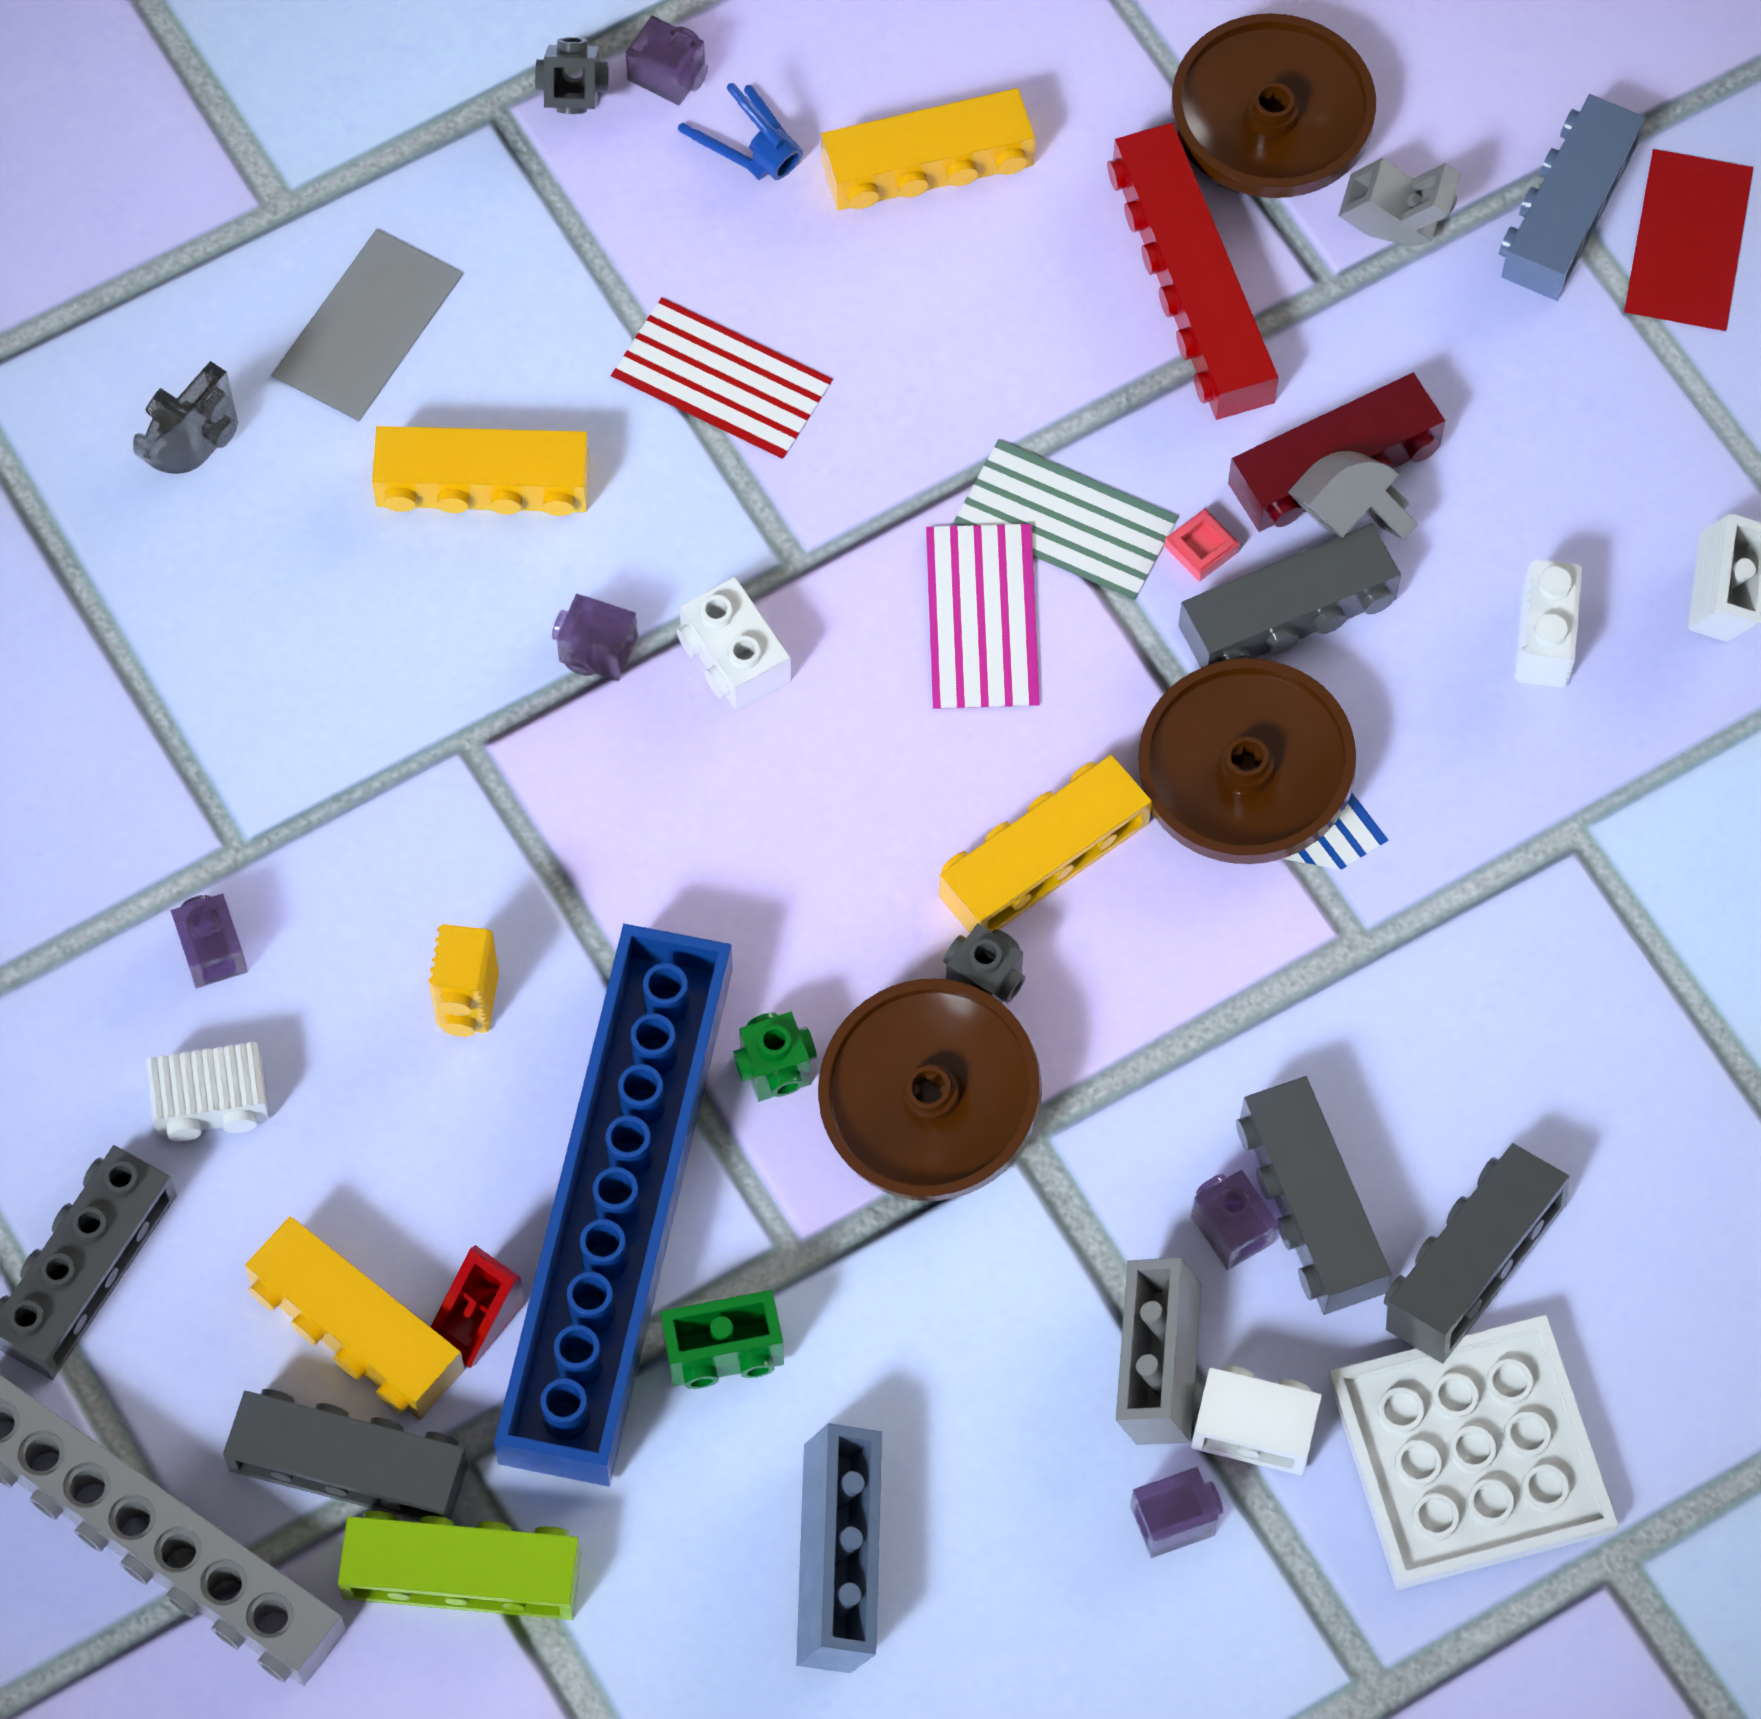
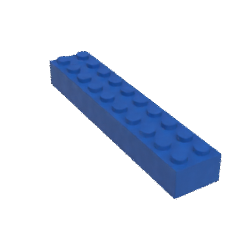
M623 923L494 1440L499 1465L610 1487L733 972L732 944Z

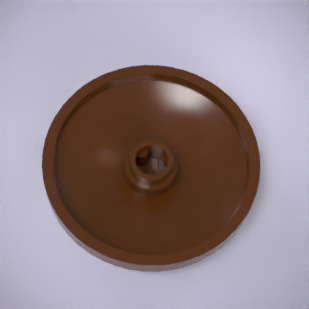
M1274 13L1255 14L1233 19L1217 26L1202 36L1183 57L1174 78L1171 97L1172 122L1186 155L1194 165L1208 177L1227 188L1265 198H1287L1305 195L1327 187L1344 176L1358 162L1368 146L1376 114V93L1371 74L1361 56L1345 39L1329 28L1309 19Z
M1250 658L1231 659L1216 662L1191 672L1170 687L1155 704L1145 722L1139 743L1140 783L1142 790L1152 800L1151 812L1162 828L1183 846L1200 855L1222 862L1234 864L1266 863L1289 857L1306 849L1325 835L1343 813L1353 790L1356 771L1355 740L1348 718L1340 704L1322 684L1296 668L1275 661Z
M933 978L907 981L888 987L866 999L844 1019L833 1035L823 1057L818 1081V1101L824 1128L834 1148L849 1168L864 1181L885 1193L918 1201H941L957 1198L984 1187L1004 1173L1016 1161L1030 1140L1038 1120L1042 1099V1078L1038 1058L1027 1033L1017 1018L990 994L974 986L948 979Z

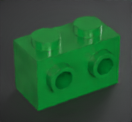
M773 1290L660 1311L662 1336L672 1386L685 1384V1387L688 1389H701L716 1384L720 1377L741 1373V1376L744 1378H758L772 1373L776 1366L784 1365L783 1338Z

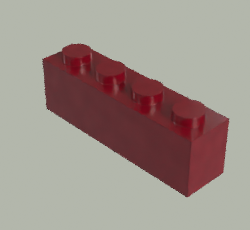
M1413 372L1232 457L1228 485L1258 532L1274 525L1276 527H1284L1294 522L1305 511L1288 491L1321 458L1335 452L1354 451L1362 453L1392 469L1410 460L1421 462L1433 455L1440 447L1446 420Z

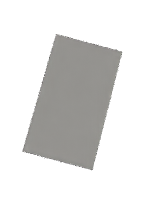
M376 229L271 376L359 421L463 273Z

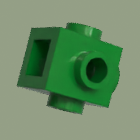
M792 1011L781 1015L772 1012L761 1014L751 1019L745 1027L739 1028L740 1049L733 1051L735 1065L742 1082L751 1081L758 1102L772 1097L786 1096L802 1087L811 1085L810 1060L817 1058L815 1045L807 1027L798 1029Z

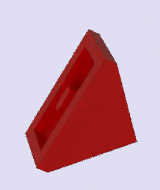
M477 1245L470 1248L430 1326L461 1351L463 1364L471 1368L477 1364L525 1305L521 1277Z

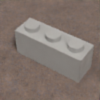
M1182 1257L1127 1261L1115 1420L1136 1445L1191 1443L1202 1283Z

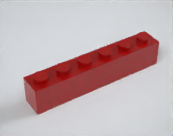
M1173 122L1115 138L1113 160L1107 162L1109 178L1115 191L1121 189L1127 201L1124 204V211L1132 233L1139 231L1144 243L1141 251L1146 270L1149 275L1156 274L1161 284L1159 298L1166 317L1174 316L1179 328L1176 331L1178 348L1184 360H1192L1197 372L1194 374L1195 389L1201 403L1209 402L1216 420L1274 404L1279 379Z

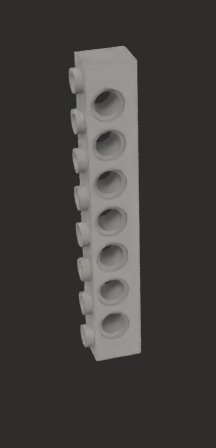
M0 1375V1421L14 1423L11 1433L0 1439V1483L8 1488H12L17 1482L32 1493L29 1501L43 1514L53 1520H57L62 1514L77 1525L74 1533L88 1546L100 1553L107 1546L123 1558L119 1564L133 1578L145 1585L153 1579L168 1590L165 1598L182 1613L193 1617L198 1611L215 1623L211 1627L212 1632L227 1645L236 1650H239L243 1644L260 1655L257 1663L272 1677L283 1683L291 1677L304 1687L346 1633L342 1616ZM47 1452L59 1455L56 1465L47 1471H35L32 1469V1464L39 1455ZM99 1484L105 1487L102 1496L95 1502L86 1504L76 1501L80 1490L87 1485ZM144 1516L150 1519L148 1527L141 1534L129 1536L121 1532L125 1522L132 1517ZM189 1548L196 1552L192 1562L183 1568H172L167 1565L169 1556L177 1549ZM234 1580L242 1584L239 1593L230 1600L220 1601L212 1597L215 1587L223 1581ZM270 1613H282L288 1617L286 1625L276 1633L268 1634L258 1630L261 1619Z

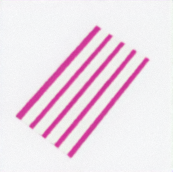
M1031 524L926 527L933 709L1040 706Z

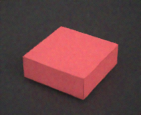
M1206 508L1165 538L1166 549L1198 582L1239 553L1240 543Z

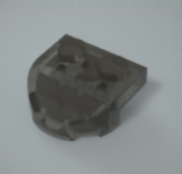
M209 361L178 398L159 388L145 408L146 413L152 417L146 434L136 433L134 435L133 451L136 457L151 467L162 472L179 474L198 468L217 447H225L233 438L238 425L227 371Z

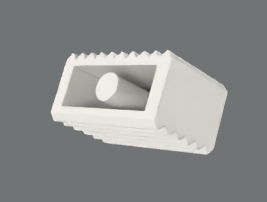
M1734 513L1726 514V517H1721V520H1716L1715 524H1710V527H1705L1704 531H1700L1688 629L1690 631L1728 642L1761 622V522Z
M1537 559L1529 563L1522 589L1519 636L1517 639L1519 642L1514 678L1519 683L1559 688L1568 686L1573 663L1575 662L1582 567L1580 565Z
M256 1042L239 1043L235 1046L227 1045L224 1048L217 1046L214 1049L205 1048L202 1051H184L180 1054L172 1053L169 1056H150L146 1059L152 1118L158 1137L168 1136V1139L177 1142L190 1141L198 1138L202 1130L223 1127L224 1131L229 1133H244L255 1129L257 1122L269 1121L263 1065Z

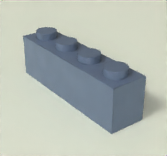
M1592 94L1588 95L1580 111L1571 109L1560 133V137L1565 139L1560 150L1551 148L1542 165L1540 176L1545 179L1540 189L1534 187L1529 189L1519 212V215L1524 217L1519 229L1510 226L1502 241L1499 255L1506 258L1501 278L1555 301L1559 300L1639 144L1645 121L1644 116Z
M828 1423L804 1444L796 1666L852 1673L876 1655L882 1431Z

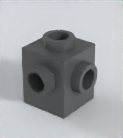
M578 37L557 39V45H548L544 59H536L535 88L536 90H544V108H557V112L564 114H582L587 112V109H595L599 92H608L609 79L608 61H599V46H587L588 40ZM565 68H582L583 75L579 78H571L566 74Z
M977 923L967 938L959 935L947 950L943 962L946 964V979L974 986L990 994L1001 1003L1006 1002L1008 1004L1018 994L1026 978L1022 974L1024 952L1020 950L1018 943L1007 933L998 929H994L991 932Z

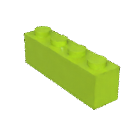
M366 1511L362 1517L347 1516L338 1586L343 1600L573 1620L581 1556L578 1537L569 1536V1532L565 1529L551 1526L537 1527L534 1533L512 1531L510 1525L495 1521L479 1522L477 1528L454 1526V1521L439 1516H424L420 1518V1523L397 1521V1517L388 1512Z

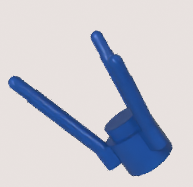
M729 83L727 90L760 130L749 145V149L753 152L752 158L685 123L678 125L680 133L746 168L758 180L763 179L767 173L774 180L784 178L797 166L803 155L800 146L786 133L766 103L751 85L744 87V92L747 96L743 94L735 83Z

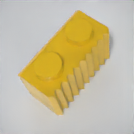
M442 924L437 928L438 937L435 938L436 947L433 948L435 957L431 959L433 967L430 968L431 977L428 979L436 1023L446 1033L454 1036L469 1037L474 1035L475 1032H489L499 976L493 932L483 928Z

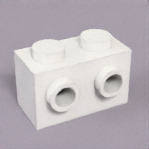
M735 576L680 606L681 628L677 629V635L684 650L691 658L699 656L707 668L704 674L710 688L719 699L726 696L736 712L791 682L790 656Z
M1224 1366L1221 1370L1210 1367L1191 1449L1303 1476L1322 1394L1311 1392L1308 1385L1295 1380L1281 1379L1277 1383L1257 1379L1251 1371L1237 1366Z

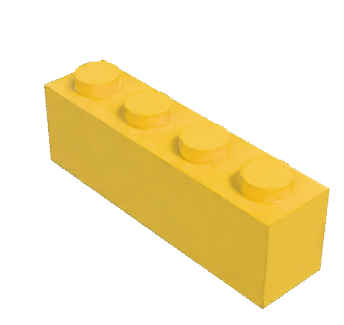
M1019 88L821 133V161L837 211L848 208L864 209L878 201L900 196L906 198L916 197L926 190L948 185L963 186L978 178L995 174L1011 175L1020 172L1026 167L1034 166L1035 136Z
M376 426L372 474L376 507H386L397 512H407L414 508H437L447 513H461L467 509L492 510L504 515L515 514L519 511H544L554 516H566L573 512H586L590 458L587 431Z
M1112 754L1098 764L1093 761L1086 763L1072 775L1069 784L1055 794L1052 791L1043 793L1030 804L1027 813L1012 824L1009 821H1005L993 828L985 837L984 843L969 854L966 851H962L950 858L944 864L939 874V898L969 933H971L977 923L991 932L994 929L999 930L1147 826L1150 821L1152 800Z
M291 1216L284 1221L245 1264L251 1284L248 1290L261 1305L270 1311H274L277 1307L281 1308L293 1318L290 1324L302 1338L314 1346L319 1341H322L336 1353L333 1359L342 1370L356 1380H359L362 1375L379 1387L376 1391L377 1396L398 1414H402L407 1410L417 1419L421 1420L465 1370L461 1351Z

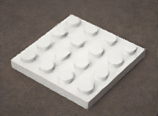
M1547 1315L1465 1335L1443 1364L1415 1348L1329 1371V1384L1396 1591L1616 1533L1619 1525Z

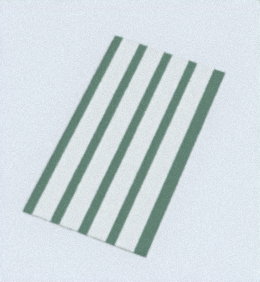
M998 439L953 522L962 526L1031 524L1033 557L1135 600L1165 544V538L1170 534L1179 516Z

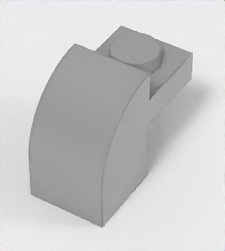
M1381 158L1351 173L1338 216L1374 238L1401 245L1429 243L1433 239L1437 222L1448 217L1456 205L1457 196L1455 193L1461 172L1444 163L1412 178Z
M1340 451L1321 458L1288 491L1293 499L1321 527L1342 538L1365 513L1382 529L1403 540L1418 525L1405 511L1410 505L1407 499L1391 486L1400 474L1391 467L1362 453Z

